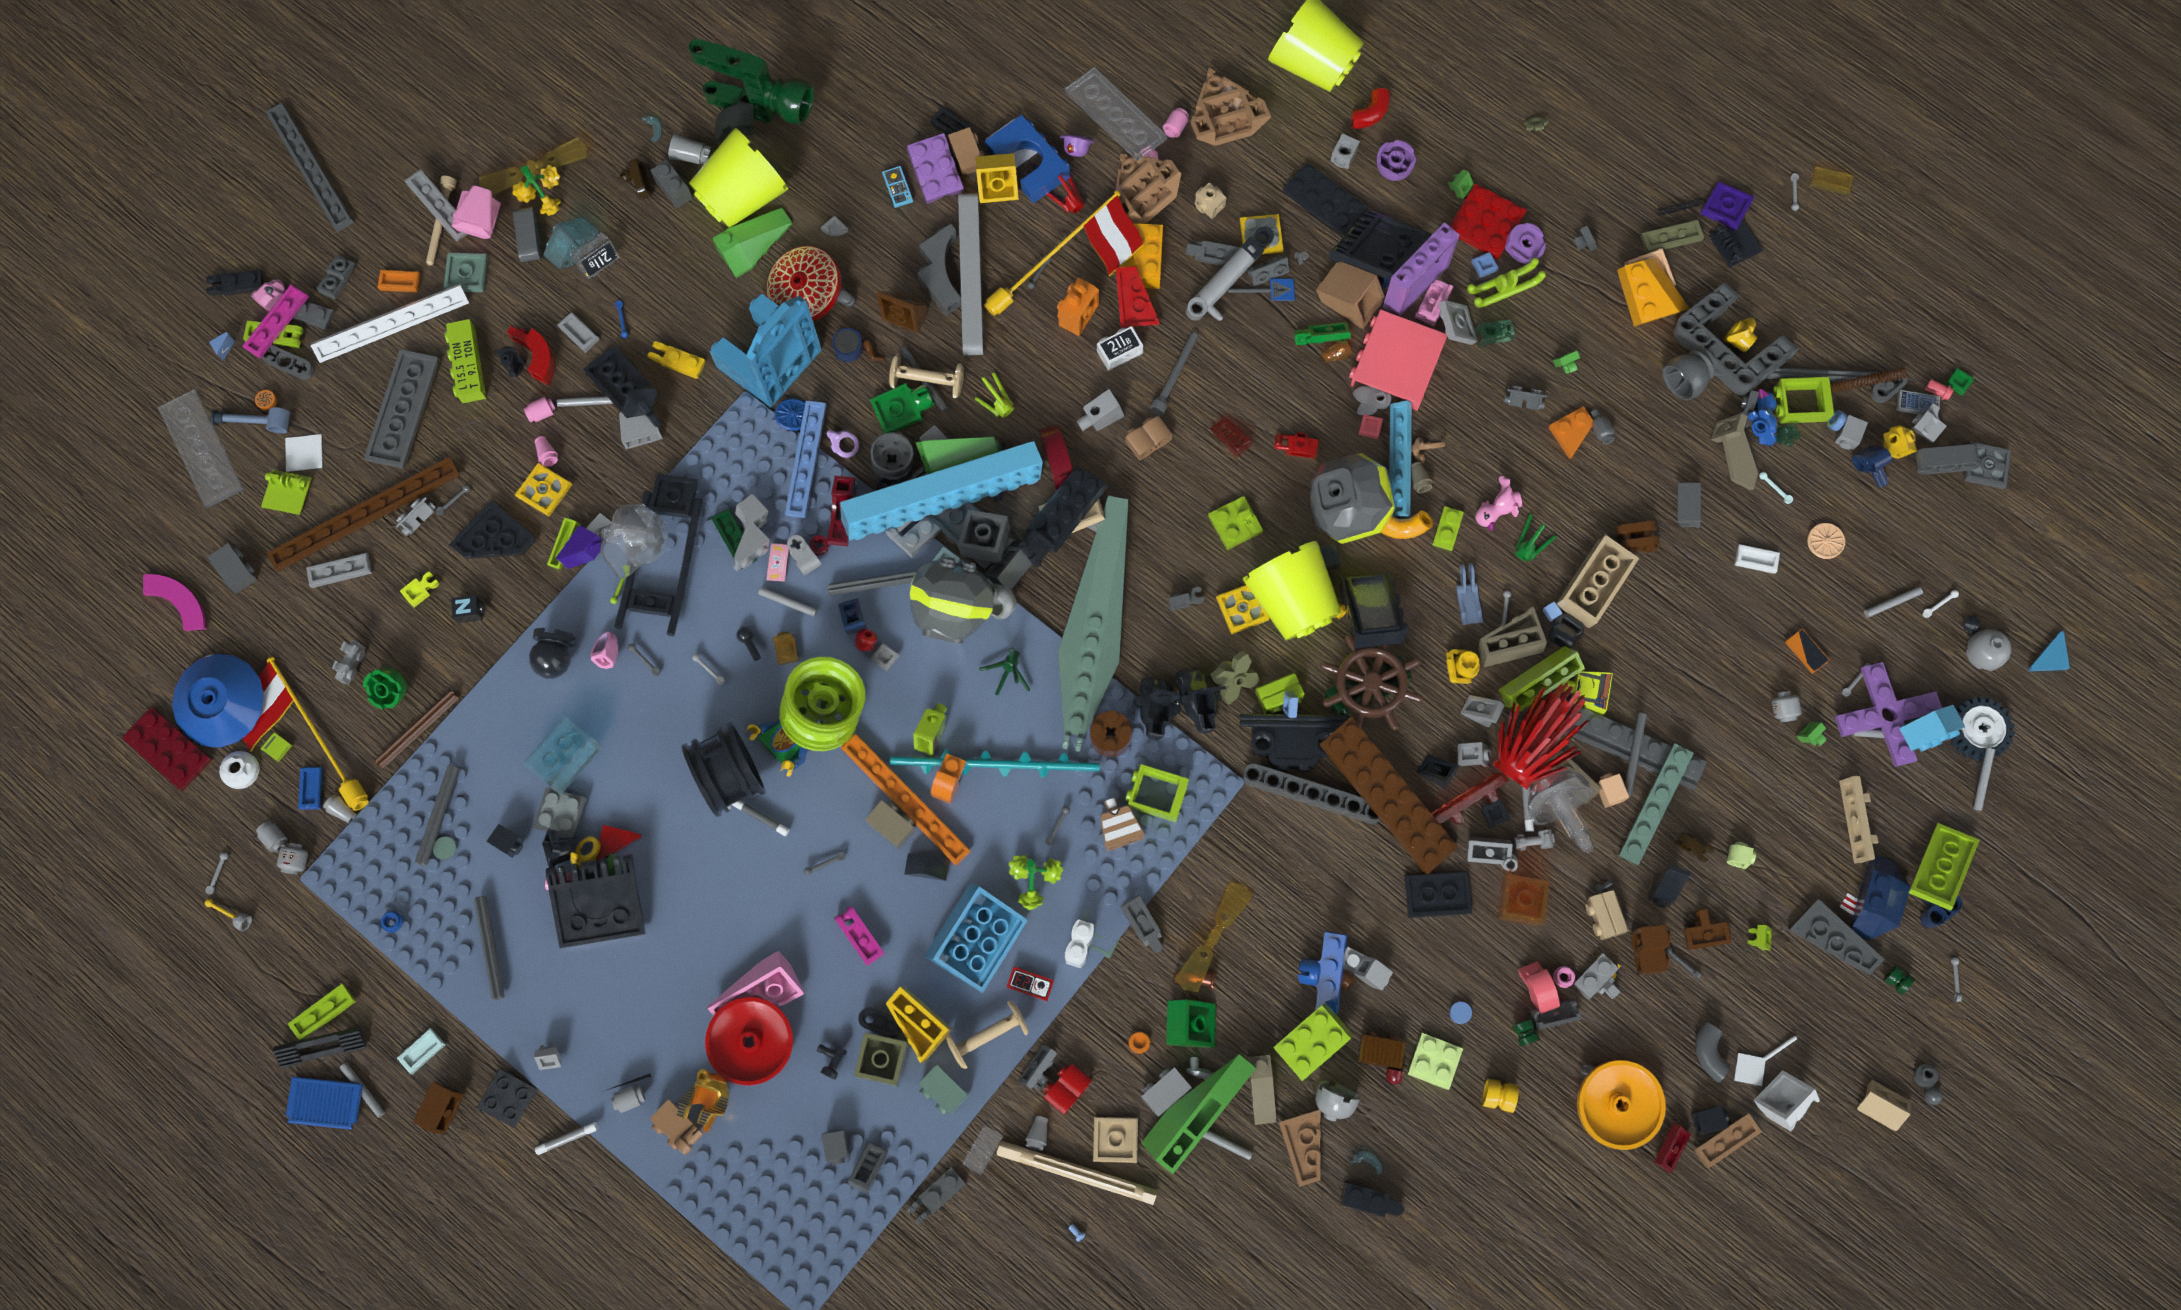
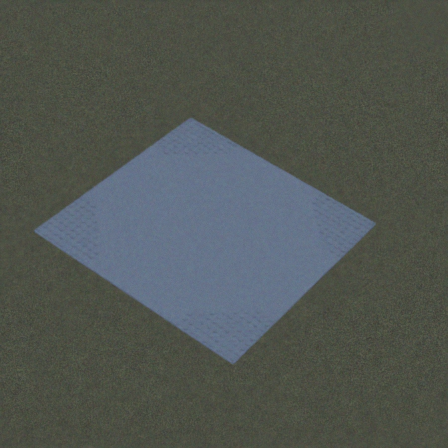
M743 392L668 474L670 476L697 479L698 487L695 498L703 499L675 636L667 635L670 617L631 612L629 610L626 611L622 629L614 627L625 581L617 597V604H612L610 598L614 596L624 573L623 567L629 564L639 506L606 542L595 560L588 562L307 869L300 880L581 1127L596 1122L598 1130L590 1133V1135L791 1310H819L1105 957V954L1088 946L1087 959L1082 968L1066 964L1065 951L1068 944L1072 941L1071 934L1078 919L1083 920L1089 908L1090 913L1085 922L1097 923L1094 927V932L1098 936H1103V938L1093 936L1091 944L1109 952L1131 925L1120 905L1137 895L1141 897L1145 906L1149 903L1243 787L1244 780L1172 723H1169L1165 728V735L1162 739L1154 740L1146 736V727L1140 718V709L1132 706L1133 699H1136L1137 696L1113 677L1085 736L1082 738L1080 752L1075 751L1078 736L1071 734L1069 737V747L1063 749L1065 733L1058 656L1062 637L1018 603H1016L1014 612L1006 619H996L990 615L985 623L963 641V644L922 635V631L914 622L910 608L911 583L832 596L829 594L828 584L920 569L925 563L931 562L943 547L949 550L935 538L911 558L888 537L886 531L889 528L878 534H868L860 540H849L848 547L829 545L826 554L816 555L821 566L805 576L801 573L788 551L785 582L766 580L771 543L787 545L788 539L793 535L801 536L809 547L810 540L814 536L821 535L827 540L832 514L831 492L835 475L855 477L856 497L874 492V490L819 448L806 518L786 516L785 510L800 432L782 428L776 422L773 411L750 393ZM753 494L768 510L767 522L759 528L770 539L768 551L762 557L757 556L758 561L752 563L746 569L743 568L737 572L733 568L734 559L711 517L729 508L742 533H744L743 523L735 514L736 507L740 502ZM647 512L632 591L640 590L669 594L676 597L690 519ZM912 521L899 535L903 537L916 523ZM822 542L819 544L815 543L817 550L819 547H824ZM797 543L794 544V548L796 547L797 550L801 548ZM761 587L818 609V612L813 617L758 594ZM858 598L867 629L874 631L877 635V641L873 650L862 652L856 649L854 641L858 632L846 633L838 604ZM747 627L751 629L753 633L752 641L761 655V659L758 661H754L746 645L738 641L736 633L740 628ZM545 628L544 632L554 633L555 629L571 633L575 637L574 646L568 647L571 653L570 666L560 677L555 679L542 678L534 673L531 668L529 653L532 646L537 643L533 639L534 629ZM605 632H612L618 640V656L614 667L604 669L598 667L591 660V651L600 635ZM780 632L793 633L796 640L799 662L778 665L772 637L777 636ZM882 643L900 655L888 672L871 661V657ZM629 644H635L636 649L654 667L659 668L660 674L658 676H654L651 672L652 670L634 652L628 650ZM1010 648H1013L1020 653L1017 668L1030 687V691L1025 689L1020 680L1016 684L1013 672H1009L999 695L996 696L995 692L1005 670L1003 667H998L987 671H979V667L1003 661L1009 655ZM693 654H699L700 659L719 677H724L725 683L719 685L716 679L702 665L692 660ZM832 657L847 663L859 674L865 687L866 700L854 734L856 733L971 850V853L957 866L951 861L949 862L946 881L904 875L908 853H929L942 858H948L915 824L912 825L915 828V832L900 849H897L867 824L865 819L881 800L886 804L888 802L892 803L898 809L897 813L901 817L905 814L840 747L828 751H812L808 749L805 762L793 770L792 775L788 777L786 776L788 770L783 769L780 771L782 764L760 742L758 735L755 740L751 741L749 739L753 734L752 732L745 733L749 725L754 724L757 726L766 722L780 720L779 708L787 679L793 669L800 663L810 658ZM805 690L801 691L802 695H807ZM839 696V701H845L842 696ZM936 703H940L947 707L945 713L946 728L934 756H930L914 749L913 734L927 708L933 710ZM1110 710L1124 715L1129 720L1132 728L1129 748L1125 753L1117 757H1105L1098 754L1093 749L1090 741V726L1093 720L1099 714ZM732 722L747 747L766 790L764 795L756 793V799L751 800L748 796L741 801L789 828L788 835L780 834L731 805L730 812L727 813L725 810H722V815L716 817L707 805L689 770L681 746L685 743L689 746L692 745L691 740L695 738L702 742L716 735L717 727L721 726L725 729L727 728L726 723ZM1107 732V737L1110 735L1114 737L1115 732ZM945 750H949L952 756L963 759H979L984 751H988L991 759L1019 760L1023 752H1027L1032 761H1058L1062 753H1065L1070 762L1100 763V771L1050 770L1045 778H1041L1037 769L1011 768L1008 775L1003 777L999 768L972 767L967 775L961 774L958 781V790L952 804H949L931 796L933 781L941 766H933L929 774H924L920 765H914L913 767L911 765H890L891 756L940 758ZM1142 764L1189 779L1177 822L1131 809L1144 832V839L1106 852L1100 815L1107 813L1104 802L1116 798L1119 808L1128 806L1129 802L1125 800L1128 790H1133L1135 784L1132 781L1135 769L1139 770ZM447 766H457L460 770L436 841L441 837L453 839L456 844V851L449 859L442 860L434 855L432 849L427 866L417 865L415 859ZM1144 775L1136 802L1170 813L1178 785ZM546 788L588 799L575 839L558 835V839H569L573 853H575L576 847L584 838L590 836L599 840L603 825L642 835L641 839L632 842L613 855L619 856L621 860L623 855L632 854L646 930L644 935L559 948L549 890L545 888L546 868L549 867L542 842L546 832L533 828ZM1068 806L1070 812L1065 815L1053 838V844L1047 846L1045 839L1050 837L1062 814V808ZM498 824L525 840L522 850L518 855H514L513 858L486 842ZM586 842L582 846L581 855H588L592 851L593 842ZM839 852L845 854L843 861L837 860L813 871L810 875L804 874L806 867L811 868L834 858ZM1015 855H1026L1027 859L1034 860L1036 867H1044V862L1053 858L1055 861H1061V866L1064 868L1061 880H1056L1055 884L1044 881V876L1041 872L1036 871L1034 874V888L1044 897L1043 905L1038 906L1037 909L1028 910L1023 907V904L1018 902L1020 894L1026 893L1029 888V874L1027 879L1020 878L1017 880L1014 879V875L1009 874V861L1013 860ZM570 860L555 866L557 873L558 866L562 865L565 867L566 873H572ZM599 861V871H601V861ZM579 870V872H580V879H583V877H582V871ZM969 884L980 886L1028 920L983 993L924 956ZM479 896H485L488 902L505 995L500 1000H493L491 996L474 898ZM850 906L853 907L885 953L869 966L864 963L834 919L838 914L842 915L845 913L846 909ZM389 911H396L403 918L402 927L393 933L385 931L381 926L383 915ZM395 918L390 920V926L395 924ZM851 918L845 924L850 926L854 923V920ZM780 951L791 964L804 990L803 995L785 1005L779 1006L775 1004L786 1015L792 1028L793 1049L791 1056L782 1071L764 1083L745 1086L726 1080L729 1087V1102L723 1116L716 1117L709 1132H704L703 1125L697 1123L699 1114L705 1106L702 1104L691 1105L688 1117L702 1130L704 1135L692 1146L693 1149L687 1155H684L679 1149L675 1150L667 1143L669 1138L664 1133L660 1135L651 1127L654 1123L650 1118L668 1099L678 1106V1100L697 1081L699 1070L705 1069L711 1073H717L711 1066L705 1049L706 1031L714 1016L707 1006L761 960ZM1013 967L1054 980L1048 1001L1046 1002L1008 989L1007 984ZM905 986L953 1028L949 1034L955 1044L963 1042L965 1039L1012 1014L1013 1012L1007 1003L1008 1001H1013L1018 1007L1029 1030L1025 1036L1020 1025L1015 1026L973 1051L968 1052L962 1056L968 1067L966 1069L961 1068L957 1063L946 1038L924 1063L919 1062L912 1046L909 1045L899 1087L859 1079L854 1076L864 1033L885 1037L864 1029L858 1021L859 1013L864 1008L871 1007L892 1015L886 1003L899 987ZM872 1015L866 1018L867 1023H871L874 1020ZM888 1023L886 1025L887 1030H892L894 1028L893 1023ZM900 1029L896 1036L887 1037L908 1043L902 1029ZM748 1037L746 1040L747 1044L753 1045L754 1038ZM552 1043H555L562 1060L561 1067L539 1070L534 1058L535 1050H539L540 1045H544L545 1049L552 1048ZM819 1044L833 1050L835 1046H838L847 1051L836 1069L838 1072L836 1080L820 1073L824 1066L829 1065L832 1058L817 1052ZM936 1065L969 1095L952 1116L948 1112L943 1115L935 1107L937 1102L932 1097L928 1100L920 1092L922 1087L919 1083ZM651 1073V1076H652V1077H649V1078L647 1077V1078H645V1079H642V1080H639V1081H636V1082H633V1083H629V1084L622 1085V1086H619V1087H616V1088H612V1087L618 1086V1085L623 1084V1083H625V1082L631 1081V1080H633V1079H636V1078H638V1077H641V1076H644V1075H646V1074ZM631 1085H640L646 1101L642 1102L640 1106L620 1113L619 1110L615 1111L611 1102V1098H614L613 1093ZM844 1130L847 1135L850 1158L845 1159L843 1164L832 1165V1162H826L822 1134ZM868 1142H871L888 1150V1154L871 1190L866 1194L851 1187L848 1180ZM869 1152L868 1154L876 1159L880 1158L879 1155L873 1152ZM868 1160L864 1162L872 1167L876 1165ZM863 1168L861 1169V1172L869 1176L871 1175V1172ZM857 1177V1180H859V1181H861V1182H863V1183H865V1184L867 1183L866 1180H864V1179H862V1178H860V1177Z

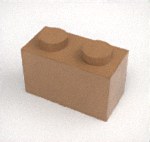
M969 127L949 134L948 143L961 176L976 172L975 157L984 156L983 151H979L977 147L979 141L976 133H972Z

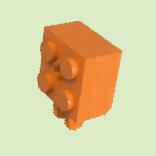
M1078 278L1075 283L1072 282L1070 284L1066 298H1062L1058 303L1057 317L1059 318V326L1080 336L1099 306V290L1092 284Z

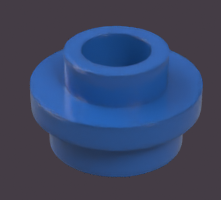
M396 911L385 913L381 919L382 928L390 933L398 931L403 925V918ZM395 918V924L390 926V920Z

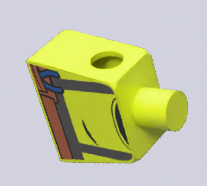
M1581 671L1576 674L1574 681L1567 680L1563 683V686L1568 682V687H1573L1571 698L1577 691H1580V696L1585 695L1582 699L1585 700V704L1582 707L1602 716L1607 711L1613 673Z

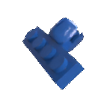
M1325 931L1321 960L1305 958L1299 964L1298 970L1302 972L1301 974L1298 973V981L1317 988L1315 1010L1326 1002L1338 1016L1348 934Z

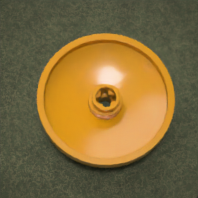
M1614 1060L1598 1065L1584 1078L1577 1096L1578 1115L1584 1129L1598 1143L1614 1149L1629 1150L1646 1144L1657 1134L1665 1117V1096L1658 1080L1649 1070L1630 1061ZM1618 1100L1620 1101V1107H1619V1108L1616 1107V1104L1618 1103Z

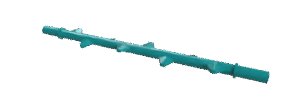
M945 750L940 758L891 756L890 765H911V767L920 765L924 774H929L933 766H941L946 754L951 755L949 750ZM984 751L979 759L960 758L966 761L962 772L963 775H967L972 767L999 768L1003 777L1008 775L1011 768L1037 769L1041 778H1045L1050 770L1100 771V763L1070 762L1065 753H1062L1058 761H1032L1027 752H1023L1019 760L991 759L988 751Z

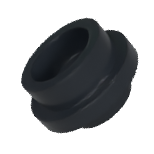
M1976 614L1967 616L1963 630L1967 631L1968 634H1971L1972 631L1977 632L1980 620L1976 619Z

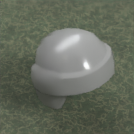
M988 578L987 581L992 587L994 603L990 615L996 619H1006L1016 608L1015 596L1012 590L1003 585L993 584Z

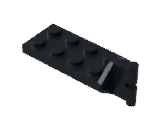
M614 345L583 369L586 375L626 418L645 415L654 427H658L661 424V421L652 410L658 392Z
M1078 466L1073 469L1025 530V533L1028 535L1027 539L1019 544L1021 551L1035 567L1041 566L1042 559L1049 551L1056 553L1108 488L1104 481Z

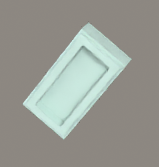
M430 1028L399 1055L397 1059L410 1074H414L446 1044Z

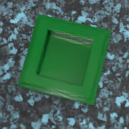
M1956 368L1945 383V386L1948 387L1950 385L1954 392L1962 396L1974 378Z

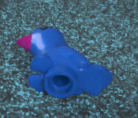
M1760 389L1755 405L1757 411L1750 412L1748 420L1752 421L1754 435L1756 437L1759 436V444L1771 446L1777 441V437L1774 434L1777 431V421L1772 413L1777 406V400L1771 392Z

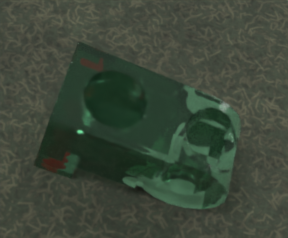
M1511 320L1479 323L1475 329L1478 348L1486 347L1488 344L1507 342L1516 336Z

